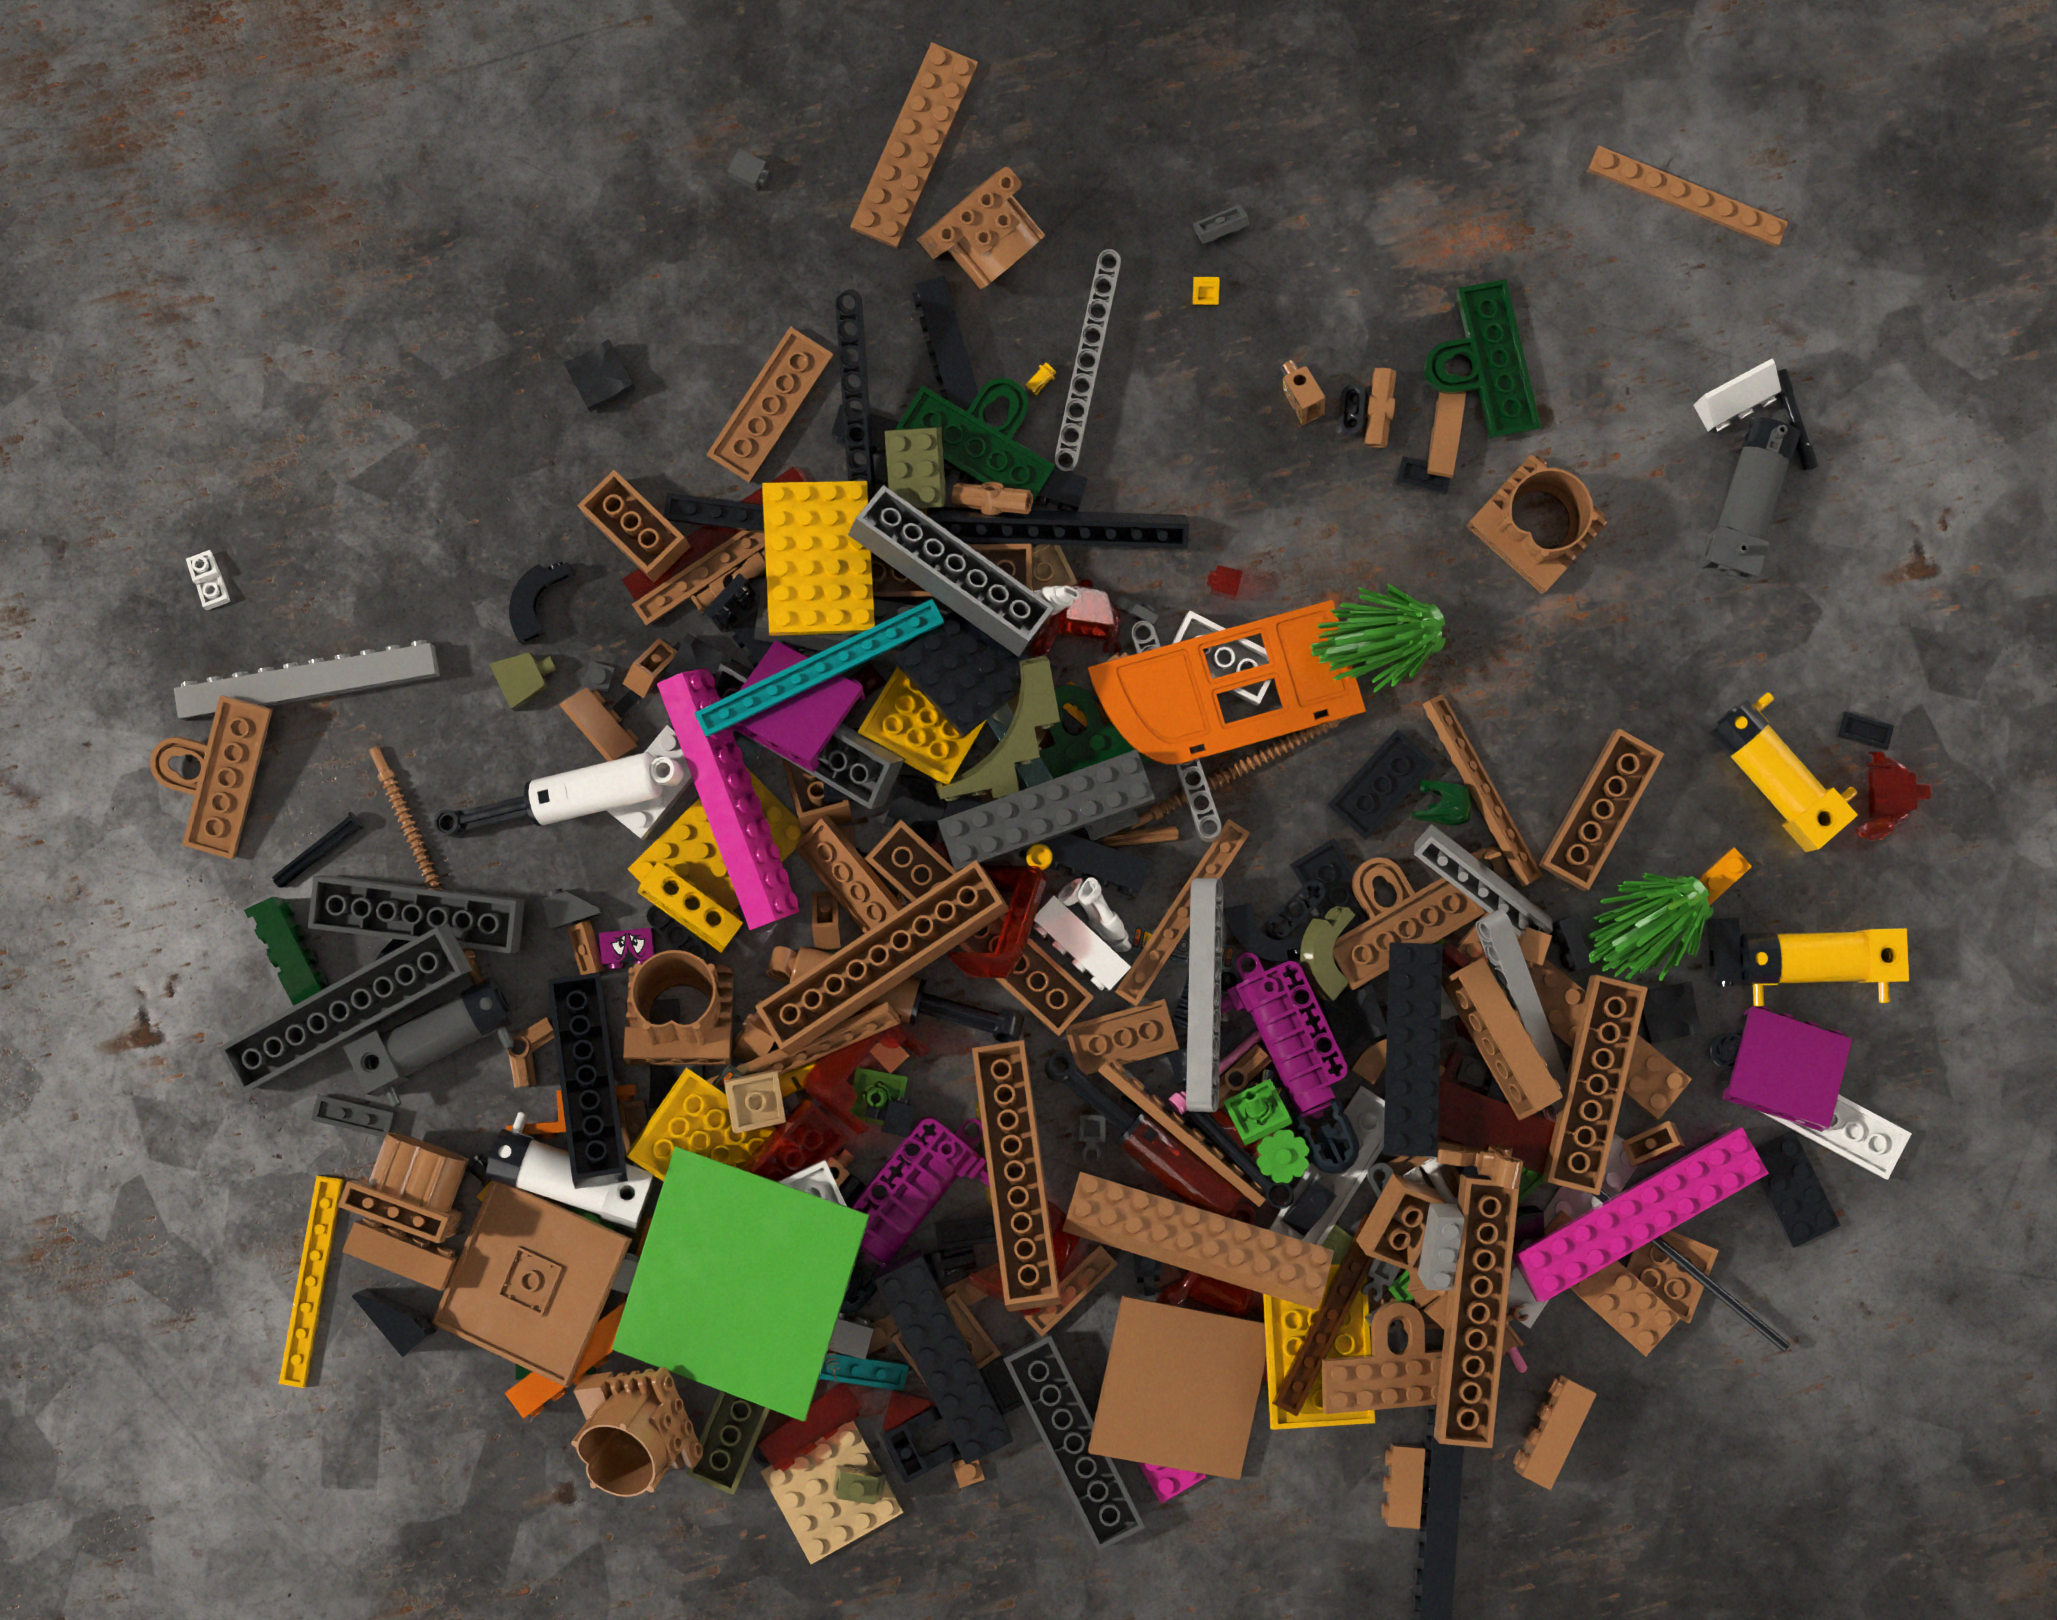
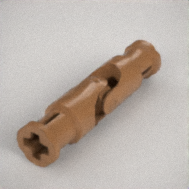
M765 550L750 556L741 568L740 566L734 567L708 584L709 588L697 596H690L703 616L705 615L703 611L725 589L724 581L729 575H732L734 579L740 573L750 583L749 580L760 578L766 574Z

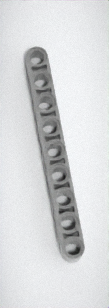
M1112 249L1102 251L1097 260L1055 453V469L1073 473L1077 468L1120 271V255ZM1105 259H1112L1115 261L1116 266L1108 269L1102 265V262ZM1105 283L1111 289L1107 293H1100L1097 290V286ZM1095 308H1101L1104 310L1105 315L1101 318H1095L1091 311ZM1089 333H1096L1099 335L1100 340L1096 343H1090L1087 341L1086 336ZM1085 357H1089L1094 360L1095 364L1090 368H1085L1081 365L1080 361ZM1079 382H1085L1089 386V390L1080 393L1075 389V385ZM1073 407H1080L1084 414L1079 418H1075L1069 411ZM1071 431L1075 432L1079 438L1076 442L1070 443L1065 440L1064 435ZM1068 456L1072 459L1073 464L1070 467L1064 468L1059 464V459Z
M1139 621L1133 626L1132 641L1137 654L1161 647L1156 631L1150 622ZM1145 629L1151 635L1146 640H1140L1136 636L1137 632ZM1195 747L1190 748L1191 754L1197 753ZM1196 759L1176 764L1175 768L1199 837L1206 842L1217 840L1221 834V822L1200 760ZM1190 774H1196L1199 776L1200 782L1196 786H1191L1187 784L1185 779ZM1199 798L1207 800L1209 806L1205 810H1198L1195 808L1194 802ZM1206 823H1213L1217 827V831L1212 835H1207L1203 832L1202 827Z
M1194 878L1191 883L1186 1105L1190 1112H1216L1219 1104L1223 883L1220 878Z
M1498 909L1476 922L1477 933L1488 963L1494 970L1495 979L1506 990L1507 1000L1511 1007L1519 1013L1523 1028L1532 1036L1534 1047L1538 1054L1546 1060L1547 1069L1552 1078L1556 1079L1559 1083L1562 1094L1567 1074L1511 920L1503 910ZM1561 1099L1542 1109L1546 1120L1553 1127H1555Z

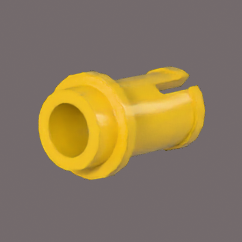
M1047 363L1043 366L1039 365V370L1025 384V387L1037 396L1050 380L1055 379L1054 376L1057 372Z

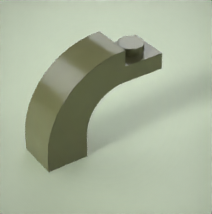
M1336 906L1326 913L1325 920L1313 918L1303 936L1300 951L1301 967L1311 989L1323 1000L1334 1001L1349 983L1335 965L1333 947L1339 934L1355 916L1350 908Z

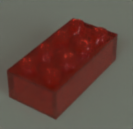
M804 1098L785 1118L786 1122L781 1123L739 1169L779 1182L823 1160L827 1162L849 1138L815 1104Z

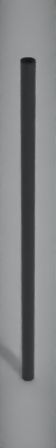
M1601 1189L1600 1195L1592 1194L1602 1203L1612 1198L1603 1189ZM1660 1236L1650 1241L1779 1349L1785 1352L1789 1348V1342Z

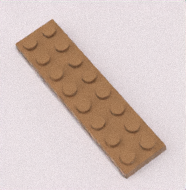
M931 42L851 223L850 228L898 249L978 67L977 61Z

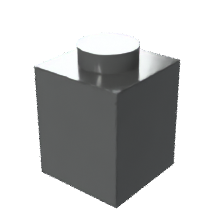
M738 149L727 171L730 179L755 191H758L760 185H765L770 174L766 161L741 149Z

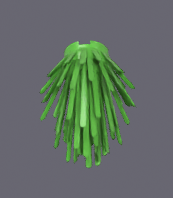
M1387 584L1390 590L1386 591L1388 595L1394 598L1358 587L1360 592L1368 595H1359V597L1366 601L1397 608V610L1341 603L1340 607L1357 610L1331 609L1330 611L1336 613L1334 614L1335 617L1348 618V621L1319 623L1317 625L1320 629L1339 628V630L1325 631L1317 635L1320 639L1328 638L1329 640L1313 643L1310 646L1312 649L1311 655L1319 656L1321 659L1318 663L1332 662L1330 666L1333 667H1330L1329 672L1366 661L1365 665L1336 675L1333 678L1334 680L1350 675L1351 678H1358L1376 668L1400 659L1373 678L1372 682L1374 683L1391 672L1390 676L1374 688L1373 693H1375L1390 680H1392L1391 687H1394L1409 671V678H1413L1430 654L1437 653L1444 647L1446 638H1442L1441 626L1445 625V620L1439 608L1435 604L1420 603L1390 584Z
M1644 873L1645 875L1642 877L1645 880L1657 882L1625 881L1623 882L1624 885H1617L1620 892H1642L1602 899L1600 903L1606 904L1642 897L1647 898L1594 917V919L1599 920V923H1604L1611 919H1614L1616 922L1588 935V940L1595 938L1596 942L1600 941L1594 945L1597 949L1589 954V961L1595 963L1603 958L1604 961L1600 964L1603 967V972L1610 968L1615 969L1624 963L1615 972V977L1629 967L1633 970L1625 977L1624 982H1627L1639 970L1640 973L1644 972L1652 963V968H1657L1681 935L1683 936L1661 972L1659 981L1663 980L1671 965L1672 967L1679 965L1688 945V954L1691 955L1693 952V956L1696 958L1704 923L1713 914V906L1709 907L1707 896L1710 894L1698 879L1693 876L1686 878L1680 875L1676 878Z

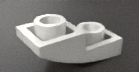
M211 550L186 559L192 581L197 586L202 606L206 611L231 602Z

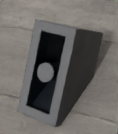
M1313 1178L1282 1221L1302 1236H1305L1322 1218L1337 1195Z

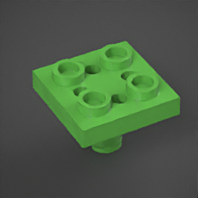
M856 1067L846 1119L882 1125V1120L866 1117L868 1106L886 1110L888 1097L889 1100H892L891 1097L895 1100V1096L904 1098L908 1077ZM878 1081H882L884 1085H882L881 1083H878V1086H880V1087H877V1086H876V1083H877ZM863 1091H866V1092L868 1093V1094H867V1099H866V1094H865V1093H863V1094H862V1097H861V1093H862Z
M1271 1079L1223 1101L1245 1146L1293 1123Z

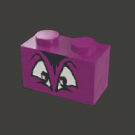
M654 928L599 933L602 964H609V969L625 968V963L635 962V964L639 963L642 965L647 959L657 954Z

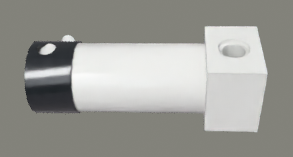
M523 1112L517 1114L511 1131L502 1128L491 1149L485 1178L600 1214L601 1222L636 1233L653 1187V1174L643 1170V1167L634 1162L633 1166L626 1164L628 1181L575 1189L572 1181L569 1152L535 1141L533 1137L522 1134L528 1118L527 1114ZM624 1195L633 1196L631 1200H624L621 1197Z

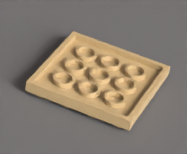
M854 1419L847 1421L760 1471L810 1564L817 1562L904 1512L886 1479L883 1498L876 1504L837 1499L833 1494L837 1465L882 1472Z

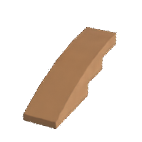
M1457 374V375H1459V376H1461V377H1467V376H1468V375ZM1439 392L1434 426L1431 432L1427 474L1453 477L1466 392L1456 394Z

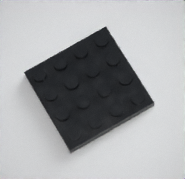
M953 611L943 619V625L926 632L895 656L893 662L959 735L964 738L1020 693L1021 674L1019 661L1029 658L1024 653L1018 657Z

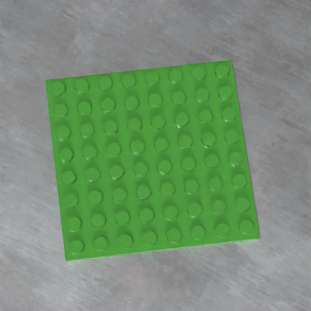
M675 1146L612 1350L657 1367H666L670 1372L798 1420L806 1421L870 1215Z

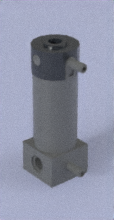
M1751 418L1717 528L1708 535L1698 568L1745 584L1759 577L1770 542L1765 541V537L1788 466L1791 464L1801 432L1797 428L1771 418Z
M489 977L465 989L459 995L386 1032L375 1030L343 1048L365 1094L380 1096L386 1093L391 1106L397 1107L402 1102L395 1088L410 1081V1074L482 1037L487 1038L495 1033L498 1034L506 1050L514 1047V1042L506 1028L514 1023V1019L503 992L496 982ZM379 1059V1065L376 1068L375 1063Z

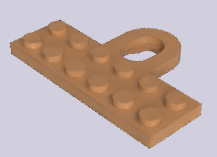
M220 695L208 744L185 737H171L161 741L152 751L150 768L155 779L167 788L194 795L183 846L229 859L235 858L273 709ZM186 754L193 755L200 761L201 771L194 779L181 777L178 771L170 767V758L173 756L181 757Z
M1372 858L1357 868L1352 880L1354 895L1369 920L1336 939L1333 947L1334 962L1339 971L1349 981L1347 985L1352 991L1389 969L1390 942L1433 944L1485 912L1480 905L1444 877L1415 893L1401 868L1395 862L1387 858ZM1376 876L1384 877L1396 890V902L1389 908L1382 907L1375 901V889L1373 888L1372 881Z
M1388 1302L1375 1313L1371 1325L1372 1355L1322 1359L1323 1412L1326 1414L1437 1405L1443 1349L1425 1351V1325L1423 1317L1418 1309L1406 1302ZM1394 1320H1401L1404 1330L1408 1334L1406 1348L1398 1353H1392L1388 1347V1333L1390 1325Z

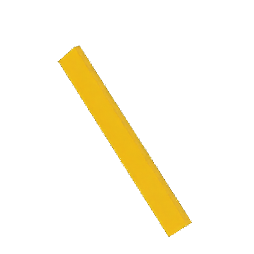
M322 1175L316 1176L279 1384L300 1388L307 1387L344 1179Z

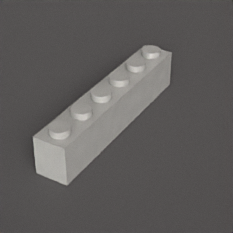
M1431 824L1415 842L1414 855L1490 914L1498 909L1503 910L1509 916L1513 929L1518 936H1520L1522 929L1526 927L1546 934H1550L1553 931L1551 916Z

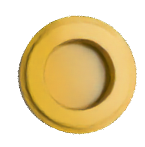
M1035 844L1027 851V863L1034 870H1045L1052 862V852L1044 844Z

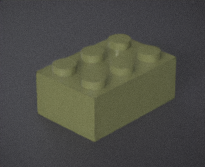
M941 427L885 431L889 489L915 508L946 506Z

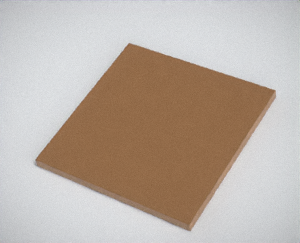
M492 1180L431 1324L569 1388L632 1239L524 1189L514 1188Z
M1122 1295L1088 1452L1095 1455L1240 1480L1267 1358L1265 1322Z

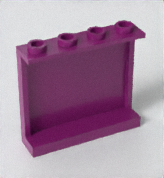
M775 640L739 691L812 656H804L798 653L790 644L785 643L783 645ZM839 674L731 726V728L814 773L819 766L817 757L858 699L863 702L866 699L863 686L853 678L848 680Z
M1765 1006L1750 1007L1744 1013L1747 1016L1730 1084L1729 1087L1724 1089L1722 1099L1820 1132L1829 1129L1852 1039L1845 1037V1033L1838 1030L1826 1031L1820 1029V1025L1814 1022L1806 1021L1802 1023L1796 1021L1792 1015L1772 1013Z

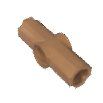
M1375 368L1373 372L1371 395L1368 397V419L1364 445L1372 448H1386L1388 443L1389 426L1395 407L1393 395L1397 372L1390 368Z
M987 482L982 485L956 483L953 487L952 503L955 507L981 509V512L986 515H998L1003 512L1029 514L1033 503V494H1031L1030 490L1003 488V484L998 482Z
M1257 1044L1219 1078V1104L1217 1111L1224 1106L1223 1101L1233 1097L1241 1089L1245 1088L1247 1083L1272 1061ZM1238 1071L1242 1075V1083L1234 1087L1229 1083L1228 1078L1232 1072Z

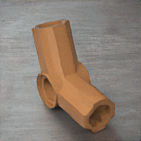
M547 1016L517 1036L511 1037L514 1044L517 1040H522L526 1045V1049L521 1055L514 1051V1047L506 1050L510 1058L515 1088L538 1084L533 1052L554 1039L553 1023Z

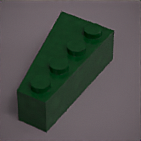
M270 897L244 910L247 918L253 916L257 923L254 931L258 939H261L264 944L268 945L269 948L266 954L275 968H280L281 971L277 973L293 1006L325 989V986L328 985L327 980L321 971L318 972L314 964L317 962L316 956L311 948H307L303 940L306 939V934L300 924L297 925L293 918L296 913L290 901L286 902L283 898Z

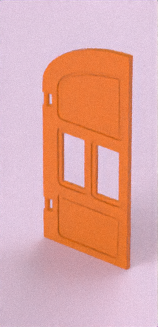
M1333 600L1087 668L1096 695L1118 732L1142 755L1155 762L1167 765L1190 762L1366 712L1356 677L1351 678L1350 675L1339 680L1333 679L1336 675L1352 670L1353 666L1329 672L1330 667H1333L1330 666L1332 662L1318 663L1321 660L1320 657L1311 655V644L1329 640L1328 638L1320 639L1317 635L1325 631L1339 630L1338 627L1322 629L1317 627L1319 623L1339 622V619L1334 616L1336 613L1330 611L1335 609ZM1261 634L1269 660L1268 664L1214 679L1211 678L1203 649ZM1274 678L1282 708L1225 724L1216 694ZM1327 709L1328 716L1315 719L1313 713ZM1204 745V751L1191 754V747Z

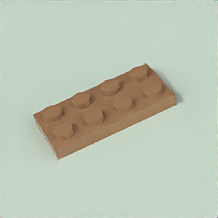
M1165 999L1069 1025L1065 1029L1075 1064L1086 1075L1098 1072L1099 1067L1106 1059L1110 1062L1114 1060L1120 1065L1179 1049Z

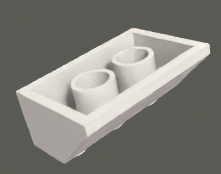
M1773 358L1704 394L1693 405L1708 432L1714 428L1717 431H1721L1731 425V419L1738 416L1741 420L1754 413L1752 408L1759 404L1764 408L1776 401L1775 396L1781 392V387Z

